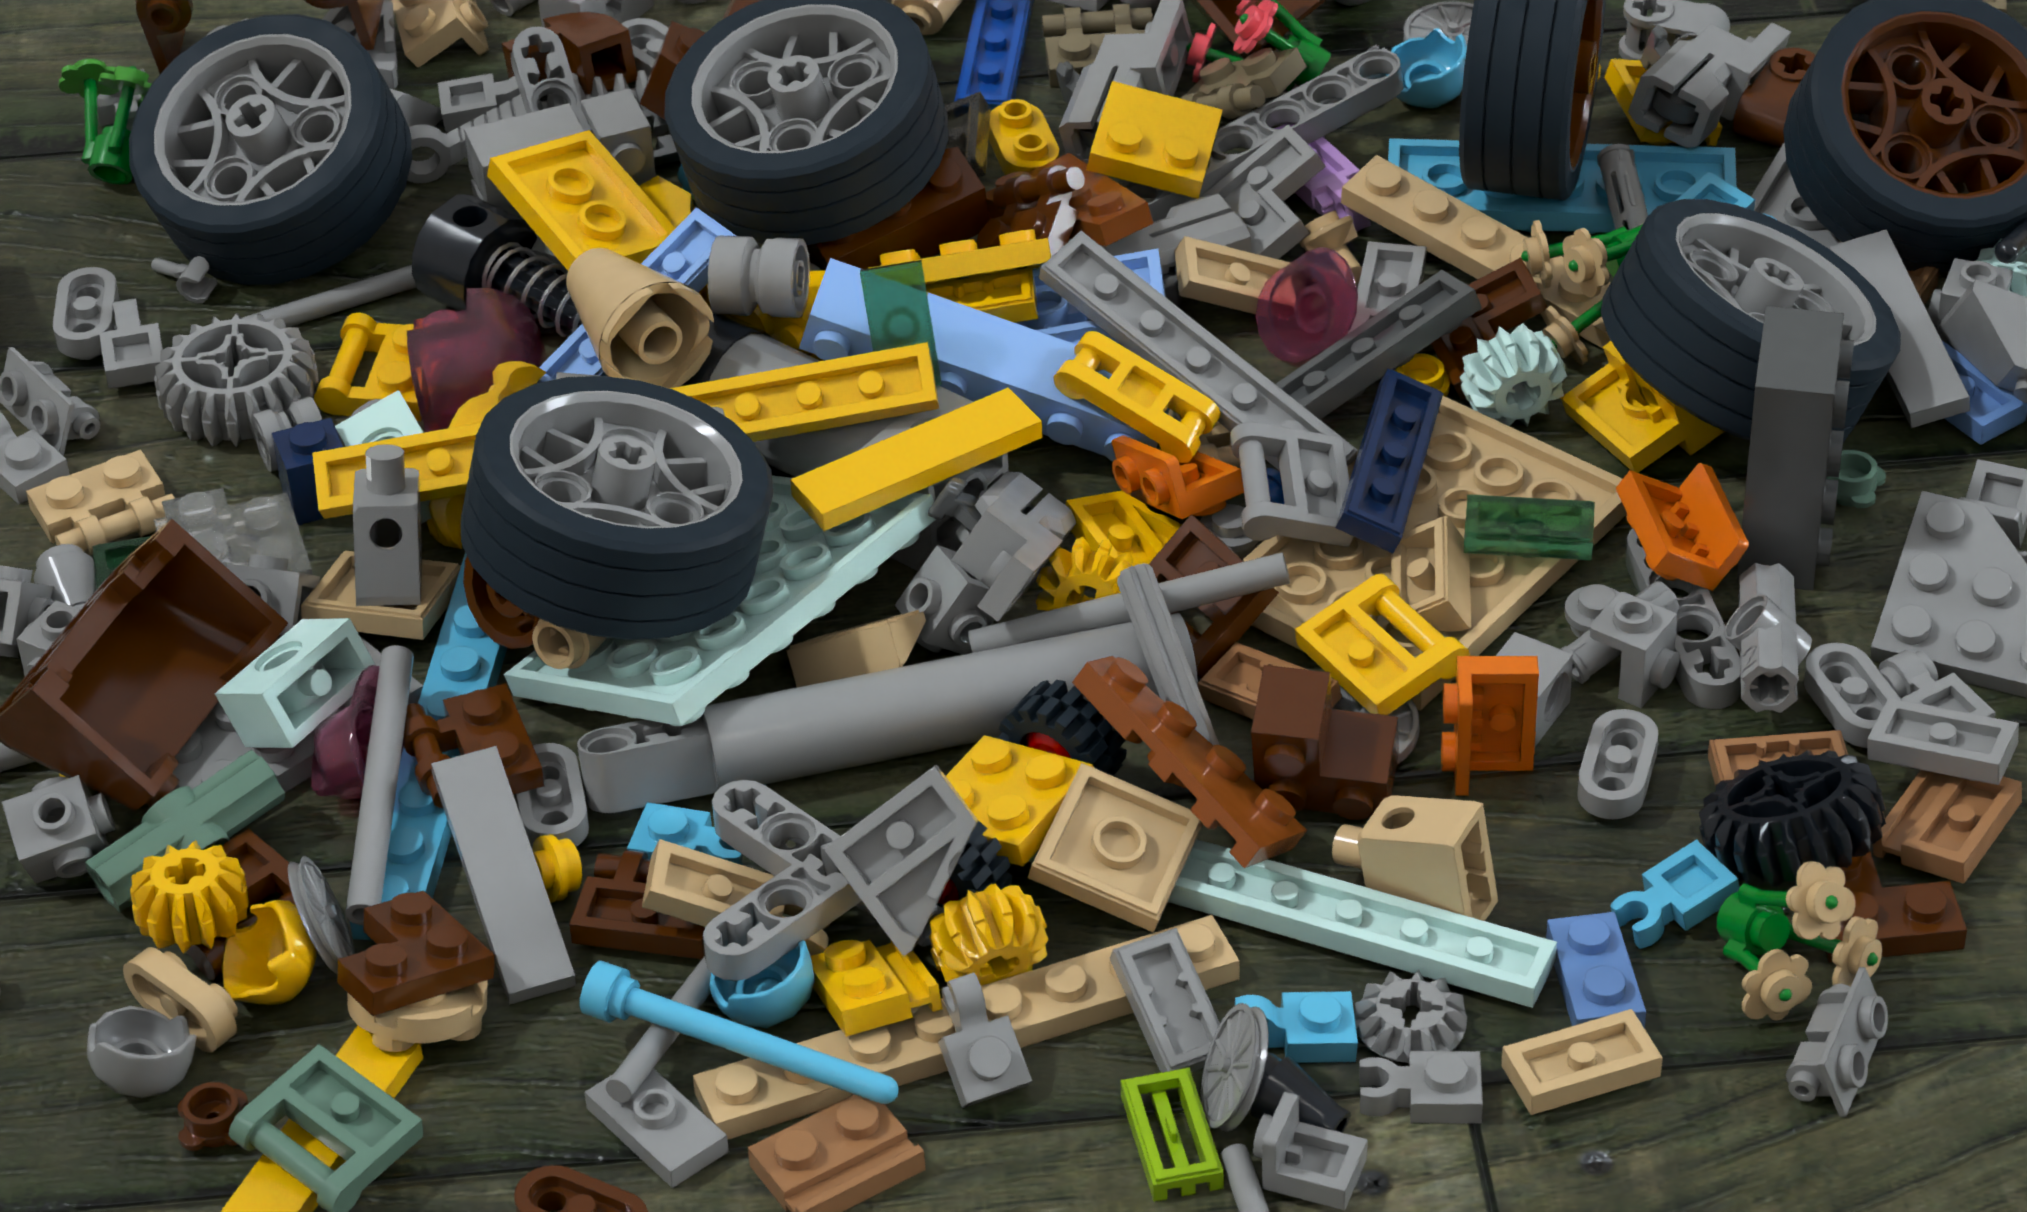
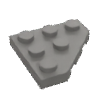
M1922 491L1871 645V661L1881 663L1904 650L1914 653L1922 651L1933 661L1938 677L1943 678L1954 672L1964 683L2027 698V563L1985 505Z

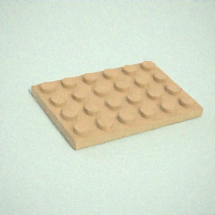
M1443 396L1403 532L1405 533L1447 515L1469 546L1471 628L1465 631L1439 632L1445 638L1452 636L1460 641L1469 650L1470 656H1479L1627 515L1616 491V487L1622 478ZM1356 459L1347 467L1349 480L1351 478V474ZM1276 535L1271 539L1264 540L1243 559L1244 561H1249L1283 552L1291 584L1275 587L1279 594L1251 626L1301 651L1303 650L1297 646L1295 629L1370 577L1382 573L1391 579V553L1356 537L1353 538L1349 547ZM1369 615L1415 658L1423 653L1400 631H1396L1392 624L1382 615ZM1456 676L1447 680L1440 678L1411 698L1416 708L1421 711L1443 690V684L1450 683Z

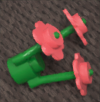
M1242 0L1235 11L1240 17L1235 27V33L1239 35L1233 47L1236 53L1241 54L1244 52L1248 54L1255 47L1256 43L1262 39L1279 51L1297 47L1307 67L1285 89L1288 92L1292 90L1295 84L1301 86L1321 74L1331 53L1319 46L1322 39L1306 30L1277 0H1259L1260 4L1258 6L1253 5L1258 0ZM1275 16L1296 37L1290 34L1286 40L1270 28L1273 24L1272 17ZM1214 23L1210 24L1206 35L1196 32L1193 42L1188 43L1186 46L1188 52L1186 64L1195 67L1192 82L1197 83L1200 80L1201 76L1199 73L1204 68L1207 60L1212 62L1221 58H1229L1231 62L1243 60L1242 58L1211 48L1217 30V25Z

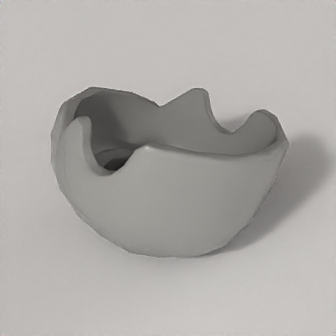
M129 1005L105 1012L96 1023L90 1025L87 1039V1059L94 1075L117 1094L138 1098L161 1095L179 1084L185 1077L192 1063L197 1036L190 1034L187 1018L182 1015L170 1020L156 1010Z

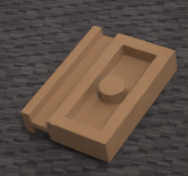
M1920 770L1885 818L1886 824L1881 828L1882 838L1873 844V856L1883 858L1888 852L1900 856L1902 865L1964 884L2022 803V782L2003 776L2000 784L1995 785Z
M855 1094L748 1147L751 1169L784 1210H790L791 1212H844L925 1171L924 1150L919 1144L914 1146L907 1136V1130L887 1106Z

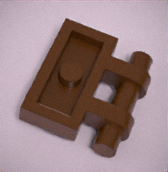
M1054 165L1042 169L1036 177L1029 174L1011 177L1005 182L1004 186L996 188L993 193V201L998 208L1005 209V212L1001 217L989 219L982 228L976 242L978 249L1000 246L999 235L1034 229L1036 240L1048 238L1051 257L1068 243L1079 213L1068 204L1073 191L1081 189L1084 185L1085 178L1081 169L1078 167L1066 168L1062 165Z
M506 683L444 699L445 718L439 720L426 715L422 705L417 703L408 704L403 745L406 752L417 760L418 764L415 767V775L422 792L431 795L434 805L438 808H443L432 776L431 763L451 758L442 752L457 748L460 755L497 746L513 795L544 787L542 766Z
M625 850L622 856L602 853L597 855L594 877L587 876L569 924L573 944L702 959L705 956L703 941L705 927L642 907L650 859H648L646 852Z

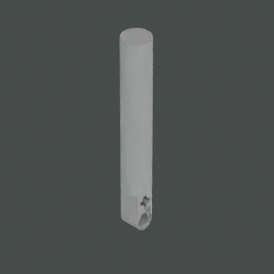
M1179 613L1170 614L1198 686L1195 656L1187 626ZM1132 622L710 704L705 707V712L700 718L683 726H671L661 722L639 720L599 728L583 735L578 740L577 747L587 806L596 812L617 813L645 807L647 802L662 804L712 794L721 786L732 781L752 780L766 785L976 743L984 735L998 738L1002 733L999 730L1000 723L1034 686L1036 687L1045 680H1048L1051 685L1055 680L1066 681L1069 692L1074 686L1072 681L1087 662L1109 656L1121 657L1135 664L1147 676L1148 683L1146 686L1157 696H1159L1133 624Z

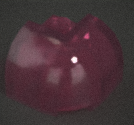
M467 288L466 310L457 312L452 310L435 311L425 318L415 319L414 330L407 331L410 370L426 432L449 428L457 410L473 397L487 393L493 385L492 372L499 364L508 361H522L540 367L547 360L541 332L530 309L513 295L492 288Z

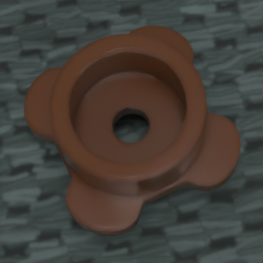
M207 1082L192 1088L179 1102L177 1107L179 1116L184 1119V1128L178 1134L180 1145L190 1151L200 1150L204 1146L238 1145L230 1139L229 1129L236 1115L248 1105L247 1095L243 1091L233 1089L231 1086L221 1082Z

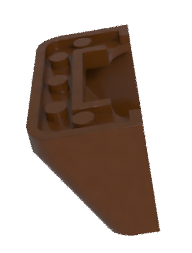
M171 519L113 570L0 706V742L4 746L68 778L79 775L87 788L97 793H103L105 797L133 811L139 809L145 803L151 808L157 801L172 792L180 782L173 774L179 763L175 757L218 703L215 693L268 649L287 626L288 622L177 522Z

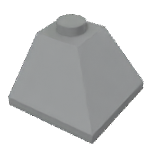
M1975 279L1942 319L1938 328V334L1996 386L2012 391L2017 399L2027 403V297Z

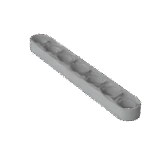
M1381 49L1361 53L1218 129L1200 196L1281 130L1273 129V126L1288 122L1296 123L1291 128L1307 144H1310L1394 99L1403 89L1399 57L1391 51ZM1373 74H1389L1379 79H1365V77ZM1331 98L1343 99L1331 104L1318 103ZM1234 148H1249V150L1242 153L1225 154L1226 151ZM1126 180L1118 182L1141 198L1154 199L1148 203L1153 222L1166 218L1171 207L1195 200L1192 197Z

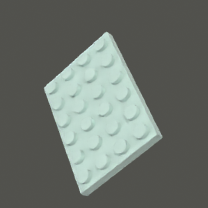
M772 476L774 493L755 575L747 597L729 616L704 629L670 638L643 640L606 638L582 666L575 669L552 668L544 663L534 650L504 674L513 696L583 708L588 711L622 715L632 719L638 718L661 722L671 726H683L692 723L700 718L705 712V707L725 690L743 683L749 677V671L768 655L786 648L792 642L793 635L813 619L829 613L835 607V601L853 586L872 578L877 573L878 566L898 550L905 549L914 544L919 539V533L936 520L928 516V511L934 503L931 494L912 493L823 531L792 497L790 483L792 478Z

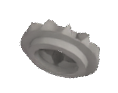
M1419 969L1411 979L1402 980L1390 971L1382 985L1367 983L1362 1000L1355 1003V1024L1360 1039L1375 1053L1394 1061L1409 1063V1051H1452L1463 1039L1467 1027L1463 995L1451 993L1445 978L1432 982L1425 981ZM1413 1005L1419 1007L1420 1011L1416 1015V1020H1412L1411 1028L1405 1027V1019L1402 1018V1014L1405 1012L1406 1006Z

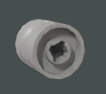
M719 235L715 238L711 247L708 264V296L711 310L714 314L749 316L759 305L762 313H768L771 317H802L807 304L810 283L809 252L807 244L803 239H766L762 247L759 248L755 239L749 236Z

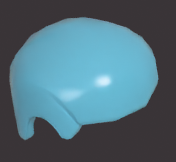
M1436 28L1425 38H1410L1394 46L1391 52L1395 53L1400 59L1403 77V89L1396 97L1411 106L1438 108L1459 96L1463 87L1467 51L1465 37L1459 34L1454 41L1449 39L1439 28Z
M802 940L796 948L755 976L744 980L732 981L721 979L711 973L709 986L715 1003L730 1019L745 1026L769 1028L791 1019L810 999L814 985V971L805 940Z

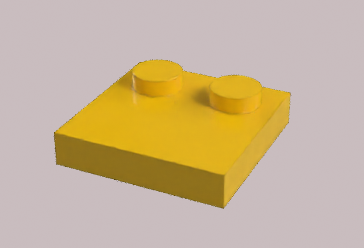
M1112 81L1092 144L1086 170L1198 199L1223 109Z

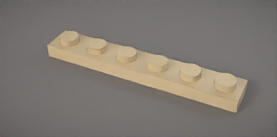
M1378 155L1373 157L1342 186L1341 204L1417 246H1426V251L1477 279L1521 257L1524 251L1523 239L1528 237ZM1564 257L1550 258L1552 268L1550 288L1543 287L1540 272L1532 273L1531 276L1541 291L1547 306L1554 307L1560 316H1564L1571 323L1603 299L1610 282L1607 285L1601 286V293L1598 296L1589 298L1582 292L1579 283H1574L1567 275L1564 267ZM1602 317L1578 334L1601 348L1611 341Z

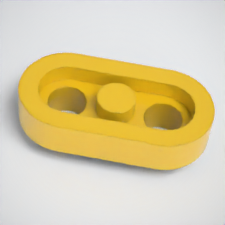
M1014 99L1002 103L989 113L988 138L1004 175L1019 171L1030 172L1059 158V146L1042 111L1038 107L1024 100Z

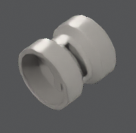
M309 396L293 401L289 409L278 413L267 409L251 415L257 447L268 471L278 470L271 433L292 428L301 423L322 420L320 411L312 397Z

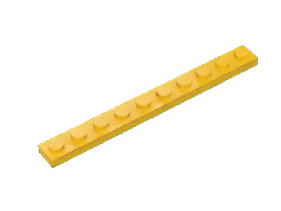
M928 342L669 388L701 401L710 407L722 408L725 416L732 420L753 442L940 409ZM482 422L313 452L319 512L324 519L353 514L355 471L366 469L365 452L367 449L383 444L401 447L404 450L405 468L419 470L420 502L465 494L476 434Z

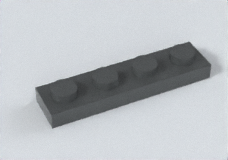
M1440 270L1275 385L1321 420L1345 402L1362 395L1368 386L1384 376L1387 368L1393 370L1407 364L1416 353L1442 335L1456 330L1465 319L1480 310L1482 307L1475 289L1444 270Z

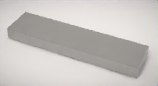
M1887 230L1829 246L1831 251L1853 266L1876 288L1893 313L1901 333V346L1898 356L1886 374V378L1910 427L1914 428L1970 411L1969 394Z
M497 746L431 763L432 776L491 952L495 954V964L509 1005L574 987L575 973Z

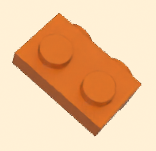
M1125 435L1112 440L1116 457L1112 462V471L1119 488L1141 502L1175 517L1184 519L1190 515L1206 516L1214 514L1226 507V500L1244 493L1240 468L1197 451L1190 462L1179 463L1175 456Z
M1698 463L1680 487L1632 470L1628 471L1616 487V491L1627 512V521L1635 530L1646 553L1645 560L1648 566L1657 575L1666 580L1674 581L1680 579L1713 591L1731 568L1736 566L1749 546V542L1711 466Z
M1457 656L1456 683L1443 684V722L1454 723V732L1441 733L1442 772H1454L1455 796H1469L1470 771H1533L1539 682L1538 656Z

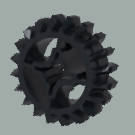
M1806 750L1799 756L1787 757L1785 754H1782L1779 759L1770 762L1759 760L1758 766L1749 770L1738 769L1734 773V779L1723 780L1715 785V792L1710 793L1703 799L1704 808L1699 812L1701 821L1699 830L1704 847L1738 878V881L1745 880L1746 884L1751 886L1770 882L1772 887H1778L1783 882L1794 881L1800 866L1809 861L1819 862L1825 869L1827 867L1847 868L1852 865V857L1865 856L1871 851L1870 844H1874L1882 838L1881 828L1886 824L1883 813L1886 807L1882 792L1878 787L1876 778L1872 776L1869 765L1859 763L1856 756L1843 755L1839 757L1836 751L1829 750L1820 755H1814L1809 750Z

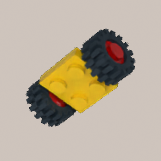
M1045 680L1036 687L1034 686L1000 723L999 730L1002 733L998 739L984 735L946 775L949 782L976 816L978 822L938 900V906L944 909V904L948 901L961 900L966 897L968 890L974 893L984 891L990 884H996L1000 890L1009 886L1012 883V875L1006 871L1011 866L1010 863L1024 866L1040 849L1081 763L1112 776L1123 766L1122 762L1126 758L1127 750L1121 746L1126 740L1117 731H1112L1113 726L1090 702L1083 698L1084 695L1075 685L1069 692L1066 681L1055 680L1052 685L1048 680Z

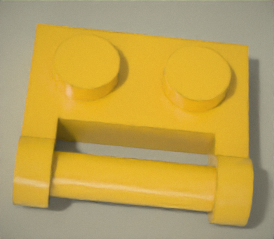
M360 312L348 315L340 331L342 344L330 374L320 381L314 394V401L317 407L327 414L351 416L356 409L368 401L383 399L399 390L416 420L421 421L450 346L447 328L421 326L418 324L377 323L371 316ZM364 351L378 352L365 387L351 386Z
M1382 573L1370 577L1297 627L1295 635L1297 646L1325 672H1330L1331 677L1337 680L1339 685L1371 714L1389 715L1440 678L1447 680L1455 677L1457 656H1470V652L1456 638L1452 636L1445 638L1399 596V587ZM1369 615H1382L1423 653L1415 658Z

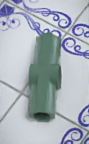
M251 749L194 789H191L190 786H183L165 795L145 813L141 821L142 824L85 862L86 870L106 901L120 913L132 905L130 894L132 886L131 876L143 870L144 857H162L166 853L167 845L177 850L186 849L195 840L202 850L216 845H223L230 840L231 836L285 800V791L279 784L275 773L262 756H258Z

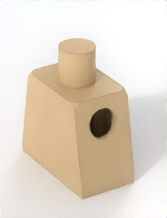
M1391 795L1381 801L1363 828L1343 824L1335 834L1332 846L1334 862L1362 869L1365 887L1482 921H1486L1498 902L1484 807L1481 802Z

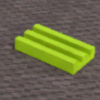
M1190 1068L1120 1080L1121 1099L1153 1201L1168 1199V1189L1174 1188L1180 1189L1181 1196L1196 1194V1184L1207 1182L1210 1191L1224 1189V1171ZM1167 1089H1177L1200 1163L1189 1165L1165 1091ZM1149 1093L1173 1168H1163L1140 1094Z

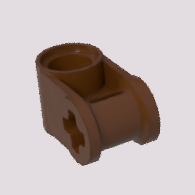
M1796 47L1784 48L1775 52L1754 83L1749 85L1743 92L1734 115V133L1781 148L1784 144L1783 130L1789 101L1816 55L1806 49Z

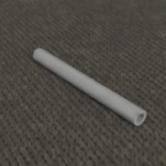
M1283 552L1158 584L1171 614L1291 583ZM1121 593L969 630L968 635L972 653L1127 623L1131 622Z
M398 645L386 647L382 651L345 911L346 918L358 925H364V908L382 902L414 661L413 653L408 648Z

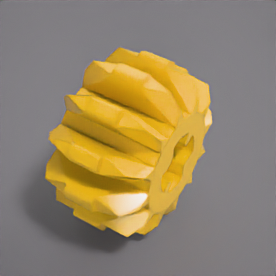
M1083 536L1075 540L1072 546V553L1059 546L1049 558L1051 566L1042 567L1038 574L1036 582L1044 590L1039 593L1036 599L1037 610L1049 611L1121 593L1117 584V578L1120 576L1121 571L1131 567L1133 563L1131 552L1113 558L1109 555L1112 549V543L1109 538L1101 541L1097 551L1091 550ZM1085 586L1096 589L1095 598L1084 595Z
M196 840L186 849L177 850L167 845L164 856L144 857L143 870L131 876L132 886L130 894L134 921L139 926L141 935L153 938L157 949L166 948L175 943L183 954L192 945L203 944L212 949L214 938L235 936L237 923L247 918L249 899L245 873L240 868L238 858L227 857L222 845L212 846L205 850L200 848Z
M990 884L984 891L974 893L968 890L966 897L959 901H948L944 904V913L936 915L929 921L932 931L929 936L932 945L930 952L937 970L942 971L945 982L975 972L980 985L983 986L1032 971V965L1041 962L1047 956L1045 944L1049 939L1045 931L1047 925L1040 907L1035 906L1032 896L1024 894L1019 885H1009L1000 890L996 884Z

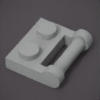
M1245 422L1235 426L1231 431L1230 441L1233 455L1240 460L1246 507L1242 510L1241 514L1244 534L1249 539L1258 541L1271 539L1279 535L1349 547L1354 536L1335 528L1350 481L1343 437L1258 422ZM1264 455L1278 457L1284 504L1271 502Z

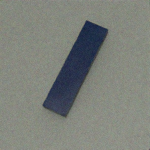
M1387 368L1375 396L1335 526L1336 529L1392 554L1395 552L1403 536L1443 397L1441 391Z

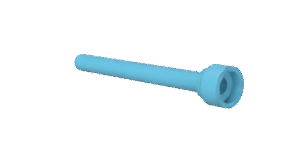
M598 961L591 968L585 979L580 996V1010L585 1015L608 1023L613 1022L616 1018L626 1020L631 1015L877 1103H891L898 1095V1084L890 1076L640 989L639 981L632 979L629 970L605 961Z

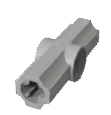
M1754 563L1739 575V607L1727 622L1724 635L1740 651L1741 699L1755 712L1773 710L1782 713L1798 700V665L1810 650L1812 638L1796 623L1794 576L1779 563L1771 566Z

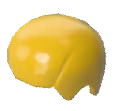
M274 900L265 904L251 905L250 913L257 916L255 923L246 928L236 929L235 936L226 938L222 961L224 989L234 1001L266 1005L286 1003L299 994L309 981L316 962L317 950L303 925L295 904L290 901Z

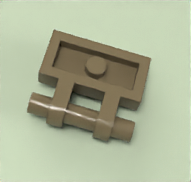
M1127 3L1112 5V10L1081 12L1080 7L1063 8V14L1042 15L1043 37H1045V55L1050 88L1060 87L1056 75V69L1060 62L1064 63L1067 61L1071 63L1078 74H1081L1085 66L1093 63L1105 34L1145 33L1144 29L1147 23L1153 21L1152 8L1130 9V5Z
M1297 47L1279 52H1273L1271 48H1264L1243 60L1231 62L1229 58H1221L1208 64L1200 71L1201 79L1181 99L1223 109L1222 116L1226 119L1239 118L1250 113L1252 109L1263 106L1266 98L1279 96L1307 66Z

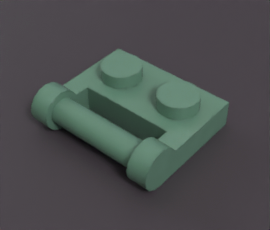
M318 1044L236 1115L230 1126L229 1136L230 1139L247 1151L257 1149L316 1193L318 1205L327 1212H349L358 1201L362 1190L423 1137V1124L421 1118ZM286 1115L345 1159L346 1162L334 1171L274 1125Z

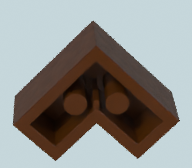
M1264 665L1251 729L1254 782L1261 789H1270L1283 796L1293 806L1295 812L1302 809L1329 812L1351 820H1362L1371 817L1381 801L1392 795L1399 755L1398 717L1332 709L1330 672Z

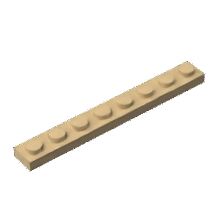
M1213 915L986 984L981 986L985 999L988 1021L1008 1015L1019 1046L1023 1048L1134 1013L1110 961L1113 949L1177 928L1205 990L1240 980V960ZM941 998L942 1010L932 1012L929 1006L925 1004L911 1008L913 1018L847 1037L842 1030H837L796 1044L890 1076L897 1082L898 1086L948 1071L938 1042L942 1037L956 1033L943 998ZM747 1058L693 1075L695 1095L704 1115L727 1135L728 1140L822 1111L854 1095L753 1058Z

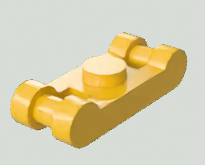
M1088 331L1082 336L1074 347L1076 357L1073 360H1066L1054 375V384L1062 394L1076 400L1084 398L1157 442L1162 451L1175 456L1179 463L1191 461L1200 448V435L1209 433L1221 416L1219 407L1210 398L1096 331ZM1104 369L1111 373L1112 376L1108 379L1096 371ZM1169 408L1180 415L1181 421L1166 414L1165 411Z

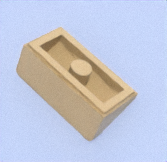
M1447 515L1403 533L1395 552L1391 553V580L1399 587V596L1438 631L1457 632L1470 629V553L1466 540Z
M919 610L824 634L791 645L790 649L786 651L796 686L802 687L903 667L926 622L924 612L919 613Z

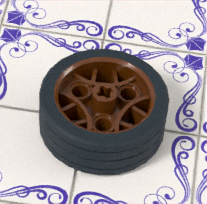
M1474 0L1464 67L1459 127L1460 173L1463 183L1467 188L1563 201L1572 195L1581 171L1591 123L1601 56L1606 0Z
M1869 0L1853 8L1831 28L1789 101L1783 130L1788 168L1799 195L1816 219L1841 242L1887 230L1906 270L1915 271L1924 267H1936L1942 273L1950 271L1954 258L1976 261L1981 249L1993 248L2000 239L2005 238L2027 218V29L2012 16L1982 0ZM1850 113L1868 114L1870 124L1853 120ZM1965 183L1969 193H1958L1953 184Z

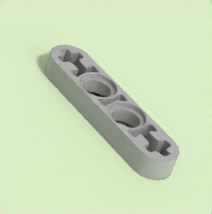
M1631 529L1627 536L1625 562L1637 593L1658 581L1663 582L1668 588H1677L1689 593L1686 597L1676 598L1680 608L1677 613L1675 652L1680 654V663L1675 677L1684 696L1689 702L1705 709H1722L1731 706L1738 700L1741 694L1740 656L1736 647L1725 638V624L1709 590L1680 579L1670 581L1657 575L1648 566L1645 560L1646 553L1635 530ZM1683 630H1698L1706 633L1709 637L1703 640H1689L1680 637L1677 633ZM1710 663L1709 671L1711 675L1708 672H1703V665Z

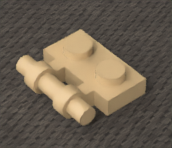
M141 449L126 455L113 457L107 462L68 476L55 478L49 483L26 490L30 510L50 542H56V545L72 544L79 546L89 556L107 550L108 542L136 532L140 537L158 531L160 523L180 516L176 499L172 494L165 495L163 482Z

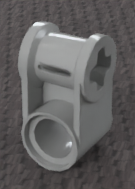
M1626 0L1624 2L1623 15L1627 20L1626 34L1619 41L1618 52L1622 59L1641 60L1650 33L1656 25H1660V27L1666 30V39L1669 45L1674 46L1679 40L1693 41L1710 24L1729 32L1730 20L1722 9L1709 3H1695L1684 0ZM1648 9L1653 11L1651 17H1647ZM1640 42H1645L1644 50L1639 49Z

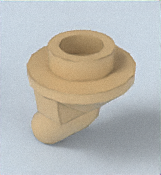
M1333 210L1305 225L1310 234L1302 239L1300 244L1313 261L1326 255L1346 285H1357L1360 280L1362 267L1346 245L1358 237L1353 224L1354 220L1351 215L1340 219L1336 210Z

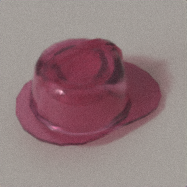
M1318 247L1307 251L1292 263L1277 271L1266 281L1258 297L1256 320L1261 339L1266 348L1277 358L1293 363L1311 359L1348 334L1357 314L1358 292L1354 274L1347 261L1333 249Z
M370 665L361 671L355 685L351 704L330 715L315 728L311 787L319 796H336L344 800L361 799L379 666Z

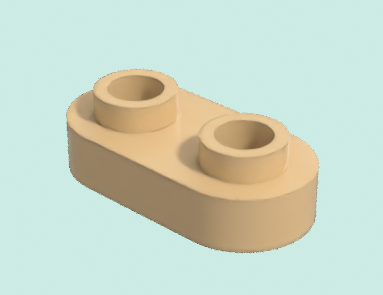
M147 947L124 965L123 974L125 981L141 1006L146 1009L156 1010L170 1020L181 1015L186 1017L190 1034L197 1036L195 1046L202 1051L212 1053L236 1035L237 1024L235 1018L238 1015V1010L229 993L220 985L215 983L208 985L195 976L173 952L165 951L163 953L156 948Z

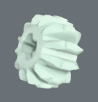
M1523 323L1511 334L1499 326L1495 338L1489 341L1477 339L1478 352L1462 357L1465 372L1459 377L1462 383L1461 389L1473 410L1505 425L1510 426L1517 419L1525 426H1528L1530 417L1537 412L1549 414L1548 401L1564 396L1562 381L1567 377L1565 363L1560 354L1557 352L1552 340L1545 336L1543 331L1533 332Z

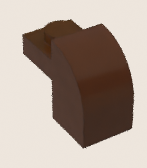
M575 12L543 19L545 28L553 31L561 40L571 72L578 75L579 83L586 95H591L594 77L600 76L607 91L614 88L616 74L622 73L627 84L637 80V69L629 29L613 17L594 12ZM515 39L502 43L509 79L515 76L511 65V53ZM530 45L528 54L524 59L534 58L540 73L538 82L547 79L545 62L547 54L550 52L542 53L537 45Z

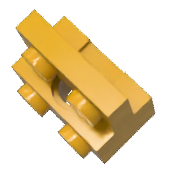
M1612 341L1603 346L1609 363L1561 397L1566 414L1625 466L1637 473L1677 445L1691 456L1725 432L1675 405L1646 383L1624 361Z

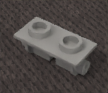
M14 347L8 348L4 371L0 375V403L26 428L29 430L34 429L63 456L67 440L91 439L97 435L100 430V417L98 411L93 406L85 404L78 396L70 397L71 390L54 375L52 368L48 364L41 361H28Z
M1859 967L1851 987L1845 984H1835L1820 994L1815 1011L1805 1031L1809 1042L1800 1043L1793 1062L1786 1073L1789 1092L1792 1096L1801 1101H1811L1815 1097H1831L1839 1117L1847 1116L1858 1088L1864 1085L1870 1058L1878 1039L1885 1035L1888 1026L1886 1003L1881 996H1877L1866 967Z

